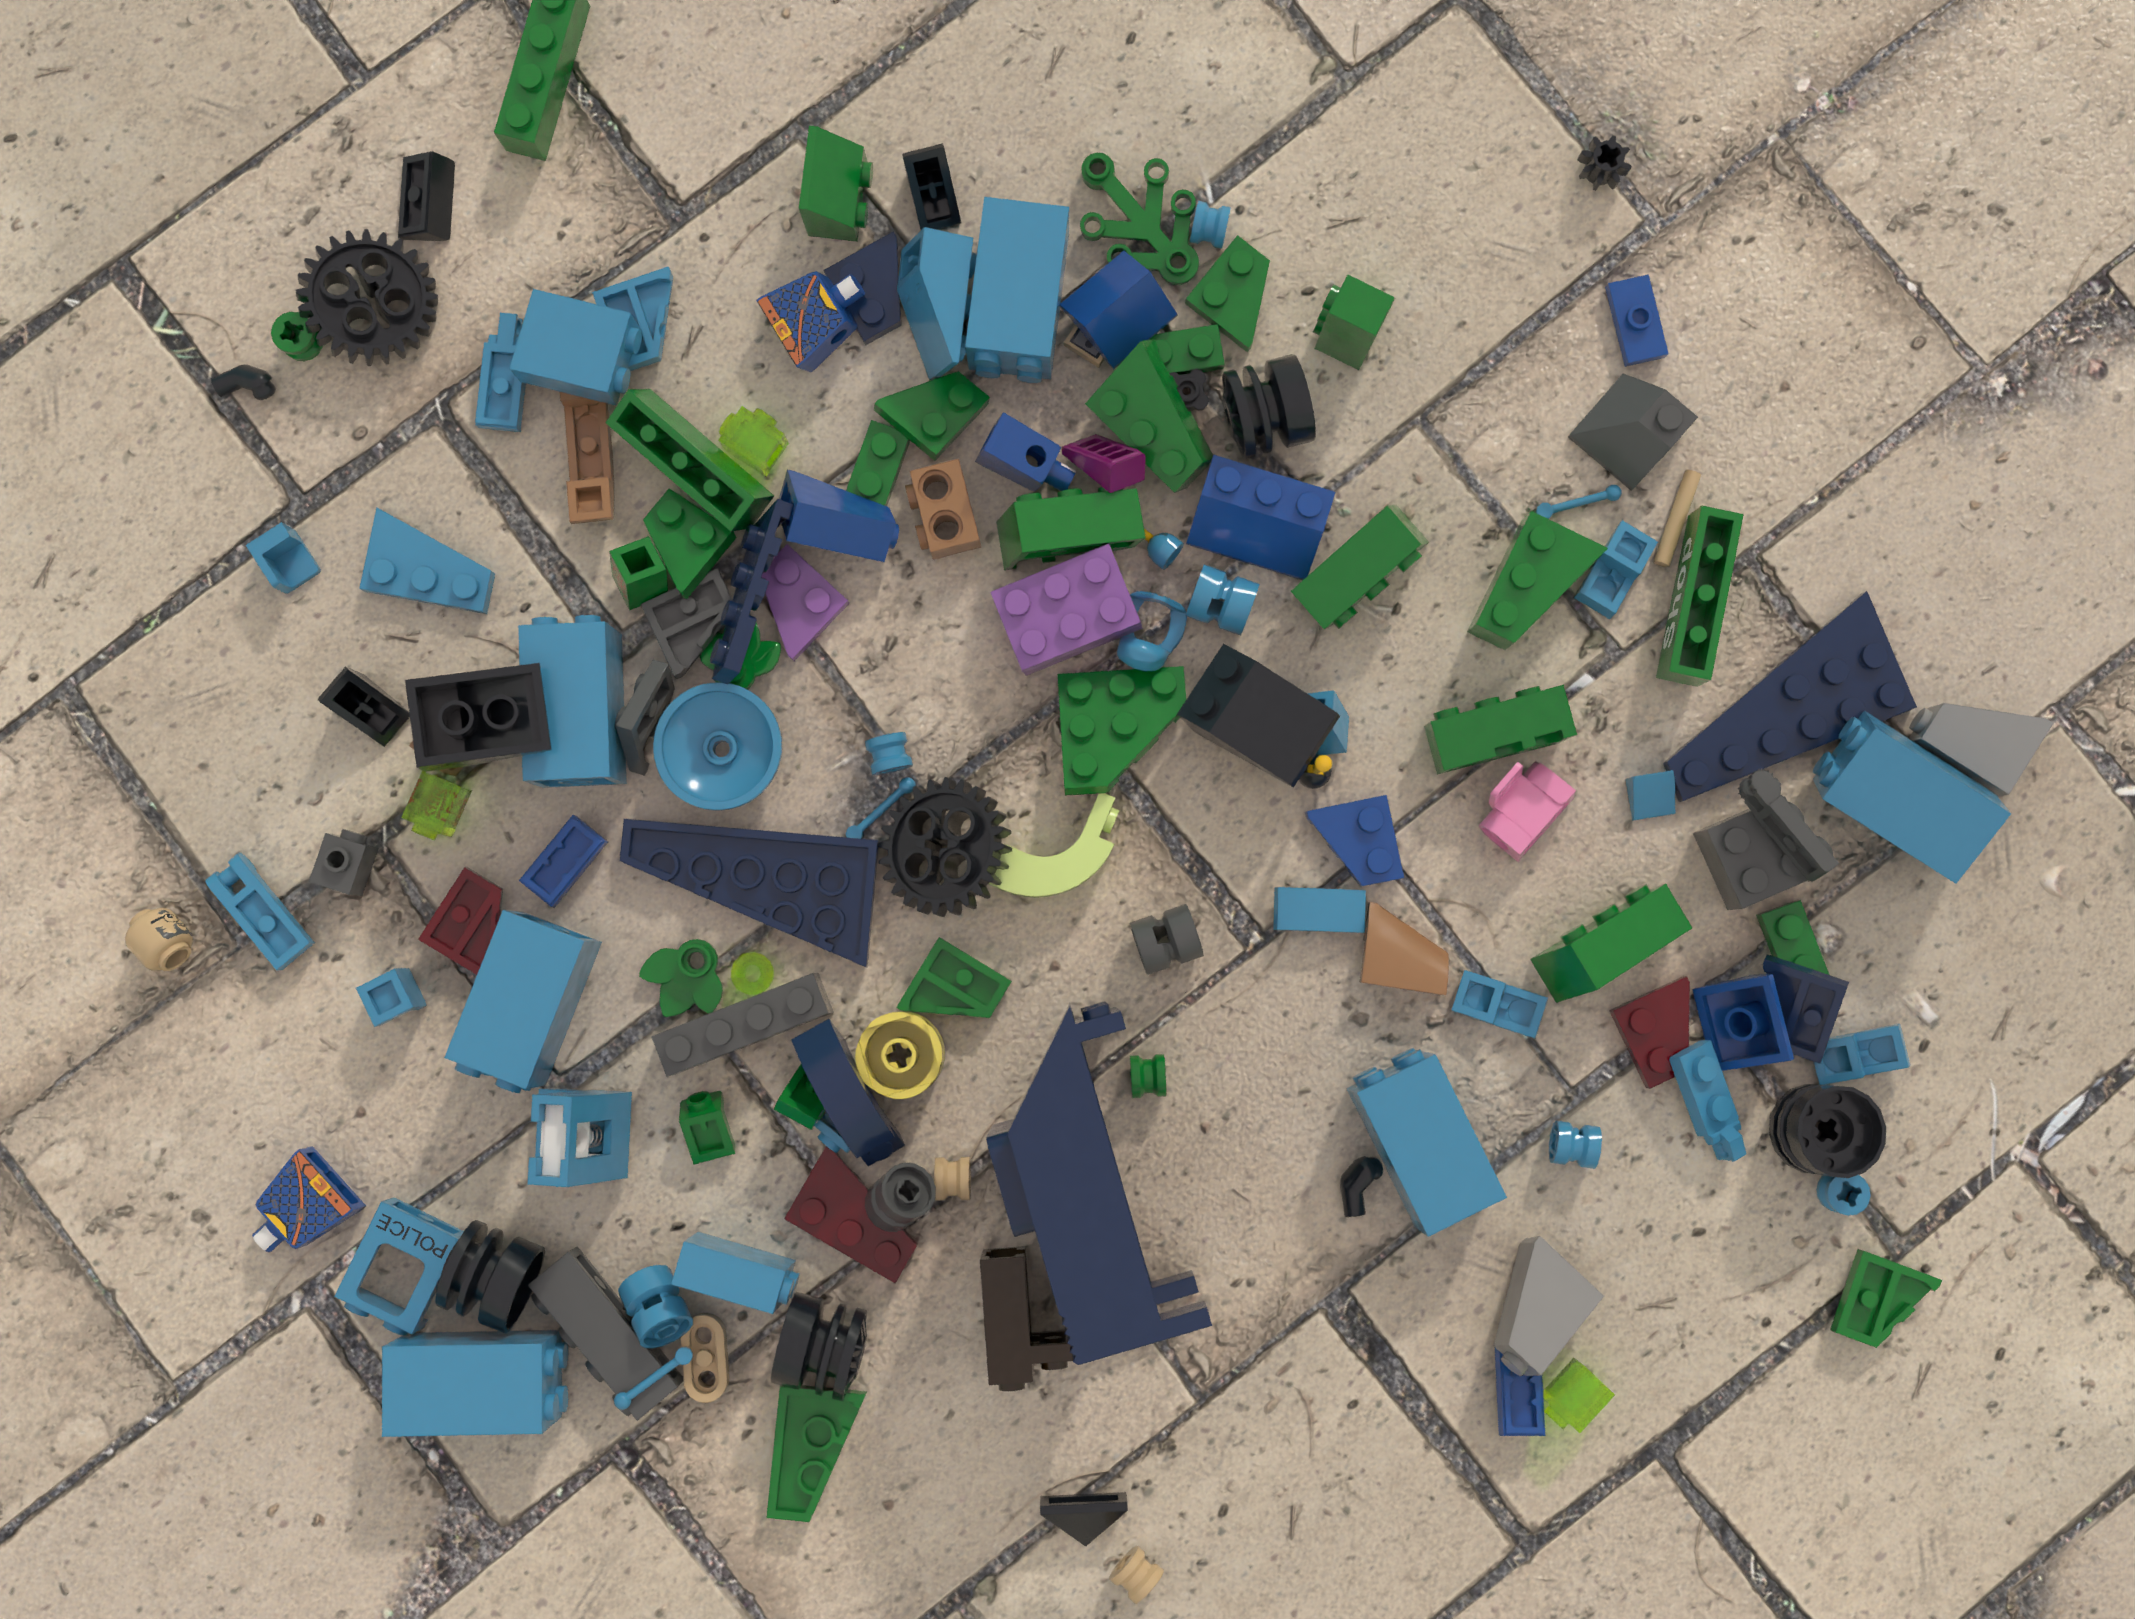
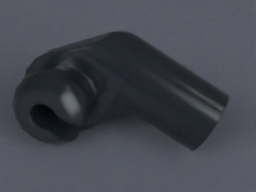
M240 365L211 378V383L220 397L245 388L252 390L253 396L257 400H264L271 397L276 391L274 384L270 381L272 379L271 375L267 371L251 365Z
M1360 1157L1342 1174L1340 1187L1345 1217H1356L1366 1214L1363 1191L1374 1179L1378 1180L1383 1174V1166L1378 1158Z

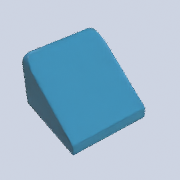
M1674 770L1633 776L1625 779L1632 821L1676 814Z

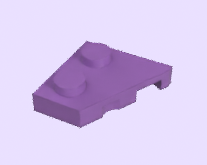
M788 544L778 553L777 557L773 558L768 571L762 574V578L769 581L765 594L787 655L795 661L848 606L849 601Z

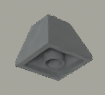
M1623 373L1571 432L1568 438L1632 491L1674 446L1698 416L1666 389Z

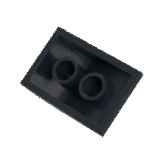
M1224 643L1177 713L1198 735L1293 788L1340 718V715L1256 660Z
M540 663L405 680L416 767L423 772L477 765L552 750Z

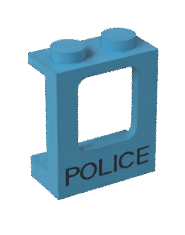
M395 1197L381 1201L334 1297L346 1302L344 1307L354 1314L368 1317L371 1314L383 1320V1326L393 1333L403 1336L408 1333L414 1334L423 1329L428 1321L424 1316L437 1292L444 1264L453 1246L464 1231ZM382 1244H389L420 1259L424 1263L423 1274L406 1308L400 1307L360 1287Z

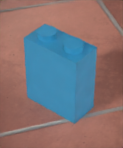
M533 289L509 369L522 383L617 406L620 393L625 394L628 389L631 376L628 366L631 355L637 354L639 351L642 331L630 312Z
M697 1232L683 1242L671 1285L774 1314L781 1304L787 1305L789 1298H793L800 1273L793 1272L796 1262L794 1259Z

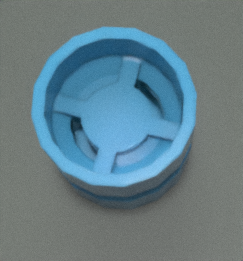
M1204 564L1185 616L1206 624L1214 619L1218 622L1220 629L1241 636L1260 584L1239 576L1232 581L1228 580L1225 571Z
M654 1265L641 1269L626 1278L618 1288V1293L626 1313L633 1317L631 1320L632 1327L638 1341L644 1348H657L672 1343L687 1333L693 1325V1318L685 1300L678 1296L679 1287L671 1285L674 1275L666 1265Z

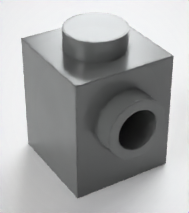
M342 829L340 836L325 833L309 882L348 895L363 896L379 848L365 844L368 836L350 830Z

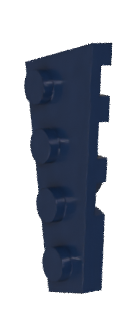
M777 499L755 525L749 524L744 532L741 541V548L746 549L743 563L738 562L731 578V586L736 587L733 601H727L720 620V624L726 626L722 640L717 639L710 657V663L715 664L712 675L713 680L729 684L741 671L757 621L756 617L749 614L751 610L756 611L765 596L769 581L762 578V574L768 571L773 558L778 555L782 539L775 537V533L779 525L784 520L789 519L793 504Z

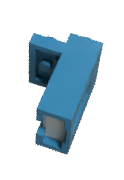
M546 1088L539 1089V1094H532L531 1121L537 1122L535 1157H529L527 1185L573 1187L628 1178L632 1092Z

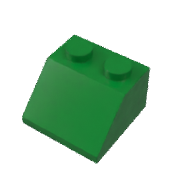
M809 126L799 201V211L808 236L858 242L859 228H866L868 203L862 201L864 187L871 188L873 162H867L863 146L818 126Z

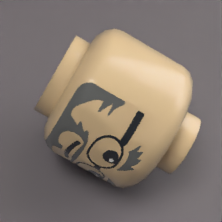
M145 909L131 919L130 927L125 935V943L128 949L147 969L152 971H171L181 966L190 957L193 934L170 909Z

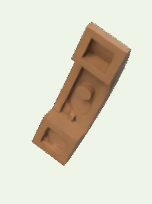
M560 392V401L564 406L570 477V481H566L569 522L571 524L613 520V451L611 429L605 423L609 418L608 403Z

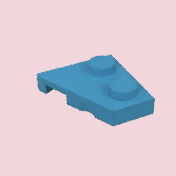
M669 266L592 292L596 304L630 312L642 331L639 351L637 354L631 355L628 366L630 371L662 360L673 284V274Z

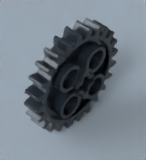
M364 229L362 240H355L351 231L348 230L346 231V243L341 244L335 237L331 236L329 237L331 250L327 251L318 245L315 247L316 256L319 261L305 258V268L309 273H298L299 284L305 288L296 290L297 301L304 303L298 307L299 315L302 318H309L305 323L308 333L319 331L316 339L320 347L330 341L332 342V356L336 357L343 350L348 351L349 363L353 364L358 354L365 356L367 366H371L374 355H380L383 362L387 365L390 361L389 352L395 351L398 356L404 359L406 358L404 345L408 344L417 350L420 348V340L416 334L430 336V326L426 322H436L437 319L436 311L430 308L438 305V295L431 293V291L436 289L435 278L426 277L429 273L427 262L415 265L418 260V251L416 249L406 254L403 253L404 245L402 239L397 240L390 246L387 244L386 232H382L378 240L373 241L368 229ZM372 265H379L386 272L380 276H371L365 272V269ZM347 267H352L355 270L368 297H375L376 309L385 322L390 325L389 328L385 329L381 326L369 300L366 297H360L359 285L346 270ZM336 283L343 284L349 288L347 292L341 295H333L327 289ZM394 300H401L409 305L407 309L401 312H394L387 307ZM356 319H365L371 323V326L363 331H356L349 325Z
M944 777L942 786L940 783L930 779L927 783V792L920 787L914 786V799L911 801L901 796L899 800L904 809L901 812L895 810L888 812L895 822L893 826L884 825L881 828L890 837L889 840L878 843V847L888 850V855L881 858L878 862L880 865L891 868L883 876V879L890 883H896L891 893L904 897V905L912 908L917 906L918 912L927 915L932 911L934 915L945 917L948 910L950 913L959 916L962 913V903L968 908L976 909V895L986 899L991 897L986 887L989 882L1001 885L1002 882L995 875L997 869L1004 870L1009 868V865L1001 861L1000 857L1001 854L1012 852V848L1002 844L1001 839L1008 837L1012 833L1011 830L998 826L1007 816L998 810L994 811L998 802L989 796L985 797L986 791L977 786L972 788L971 783L962 779L956 784V781ZM931 817V828L923 835V825ZM970 818V828L967 833L962 835V824L966 819ZM927 859V871L920 877V865ZM967 860V870L959 878L958 867L961 862Z

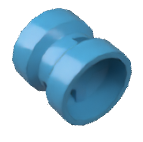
M1555 1120L1549 1139L1550 1162L1565 1165L1569 1161L1574 1162L1576 1160L1580 1167L1595 1169L1600 1159L1602 1147L1600 1127L1584 1125L1578 1130L1569 1122Z

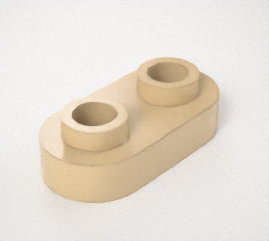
M699 1313L692 1317L693 1325L681 1337V1347L687 1346L693 1351V1359L690 1363L683 1365V1379L685 1390L692 1399L708 1403L718 1399L725 1392L729 1384L727 1335L725 1325L719 1317L711 1313ZM707 1327L711 1330V1341L705 1342L698 1337L699 1328ZM703 1371H711L715 1375V1383L712 1385L703 1383L701 1373Z

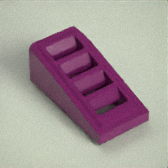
M1097 434L1062 446V455L1109 493L1145 480L1146 456L1135 448Z

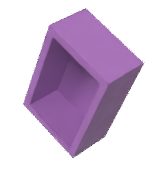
M1109 544L990 592L1020 668L1026 676L1143 629Z

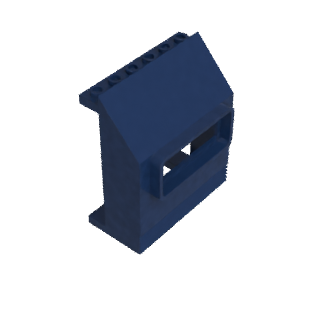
M1105 1001L1081 1008L1083 1016L1079 1018H1074L1071 1004L1069 1003L1014 1119L992 1125L986 1137L1013 1235L1017 1237L1036 1232L1059 1315L1062 1316V1325L1065 1326L1067 1343L1070 1344V1353L1073 1354V1362L1077 1365L1212 1326L1205 1301L1160 1314L1157 1309L1159 1304L1199 1293L1192 1270L1153 1282L1150 1281L1082 1046L1084 1041L1126 1029L1121 1011L1116 1007L1110 1008L1109 1004Z

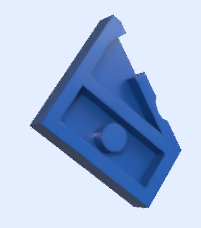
M1387 795L1305 812L1307 820L1315 826L1328 843L1329 848L1345 864L1348 872L1360 887L1404 878Z

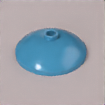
M730 683L702 684L680 694L663 712L654 734V760L666 786L683 801L706 810L734 809L757 798L774 779L782 757L781 731L770 708L751 691ZM721 742H727L730 747L729 753L724 757H718L715 752L716 746Z

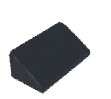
M434 151L403 157L398 238L421 241H446L450 239L455 163L452 159Z

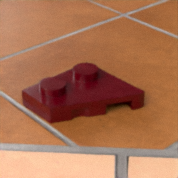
M467 866L464 867L418 940L477 975L501 915L503 888Z
M1682 976L1609 1010L1645 1088L1651 1089L1674 1078L1675 1075L1669 1059L1671 1056L1689 1047L1690 982L1687 976Z

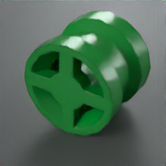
M287 312L280 315L272 325L271 336L274 344L296 361L305 362L312 360L319 355L323 346L320 347L317 344L316 337L319 331L308 333L305 326L308 318L300 317L299 312ZM294 332L295 335L293 337V340H289L291 339V335Z
M1155 1054L1152 1059H1142L1138 1055L1130 1056L1132 1098H1141L1145 1093H1154L1157 1097H1166L1164 1054Z

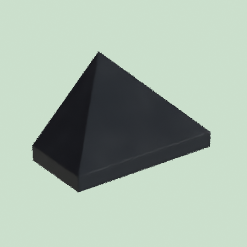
M1126 1492L1040 1496V1515L1084 1546L1091 1543L1128 1511Z

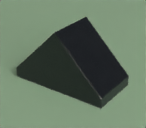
M943 143L902 153L920 229L922 230L924 227L937 230L962 223Z
M346 666L318 698V701L384 747L410 717L409 711L366 675Z

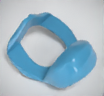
M1137 591L1130 594L1137 612L1144 601L1157 602L1170 609L1169 631L1165 640L1159 645L1137 639L1134 633L1120 637L1117 656L1132 668L1142 671H1155L1165 664L1171 652L1180 643L1187 621L1186 611L1180 603L1166 596Z

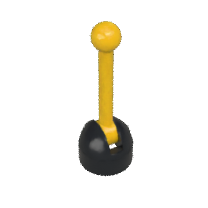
M1315 754L1307 767V772L1302 774L1299 782L1310 789L1324 786L1331 777V758L1327 755Z

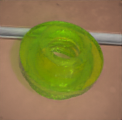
M756 952L745 953L735 960L731 969V979L734 986L742 993L748 995L760 994L766 991L772 984L774 968L771 961L763 954ZM752 965L757 966L761 972L760 978L755 982L749 981L746 977V970Z

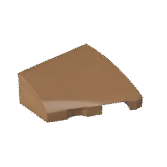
M1368 902L1363 937L1365 945L1359 982L1446 995L1449 973L1448 953L1388 912L1378 903Z

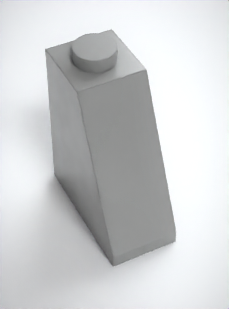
M1942 703L1927 709L1923 708L1918 712L1910 724L1909 729L1913 732L1909 739L1991 790L1999 797L2010 794L2052 727L2053 722L2046 718Z
M1541 1236L1526 1238L1519 1245L1494 1342V1347L1503 1354L1501 1360L1504 1365L1519 1376H1523V1374L1525 1376L1542 1375L1604 1297Z

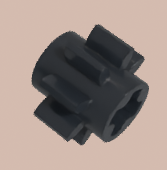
M1614 135L1609 140L1600 142L1595 136L1589 144L1590 151L1582 150L1577 158L1580 163L1585 164L1579 178H1587L1593 184V190L1595 191L1600 185L1607 183L1611 189H1615L1620 182L1619 175L1626 176L1632 167L1629 163L1624 162L1630 148H1622L1616 142V136Z

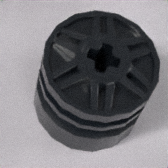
M1290 354L1267 360L1264 370L1265 381L1260 382L1257 373L1251 365L1244 366L1242 371L1244 387L1234 369L1223 372L1222 404L1230 435L1235 440L1238 450L1244 459L1255 457V436L1262 452L1265 454L1272 451V432L1277 431L1282 443L1287 448L1315 440L1316 426L1311 396L1303 369L1296 355Z
M1804 1084L1790 1089L1777 1100L1770 1115L1769 1136L1774 1151L1788 1166L1803 1173L1851 1178L1865 1173L1879 1160L1886 1144V1124L1881 1109L1871 1097L1854 1087Z
M474 1220L464 1230L446 1259L436 1292L435 1303L438 1307L449 1310L456 1303V1313L464 1317L480 1301L479 1323L506 1334L518 1321L533 1292L528 1284L540 1274L545 1257V1248L521 1237H516L504 1252H501L504 1237L503 1231L495 1228L487 1235V1224Z
M796 1292L791 1300L780 1334L772 1367L771 1383L799 1390L809 1371L816 1373V1395H823L828 1379L832 1377L836 1378L832 1399L843 1401L848 1388L857 1378L867 1341V1310L856 1308L850 1326L843 1325L846 1314L845 1304L840 1303L831 1321L823 1320L824 1300L822 1298Z

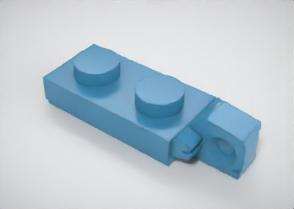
M500 312L498 335L490 334L488 342H484L475 425L481 429L521 432L526 383L520 382L509 369L523 320L517 314Z
M1700 1040L1671 1056L1669 1061L1697 1136H1703L1706 1143L1712 1145L1717 1160L1734 1162L1746 1155L1742 1135L1738 1132L1741 1130V1123L1738 1120L1739 1116L1711 1040Z

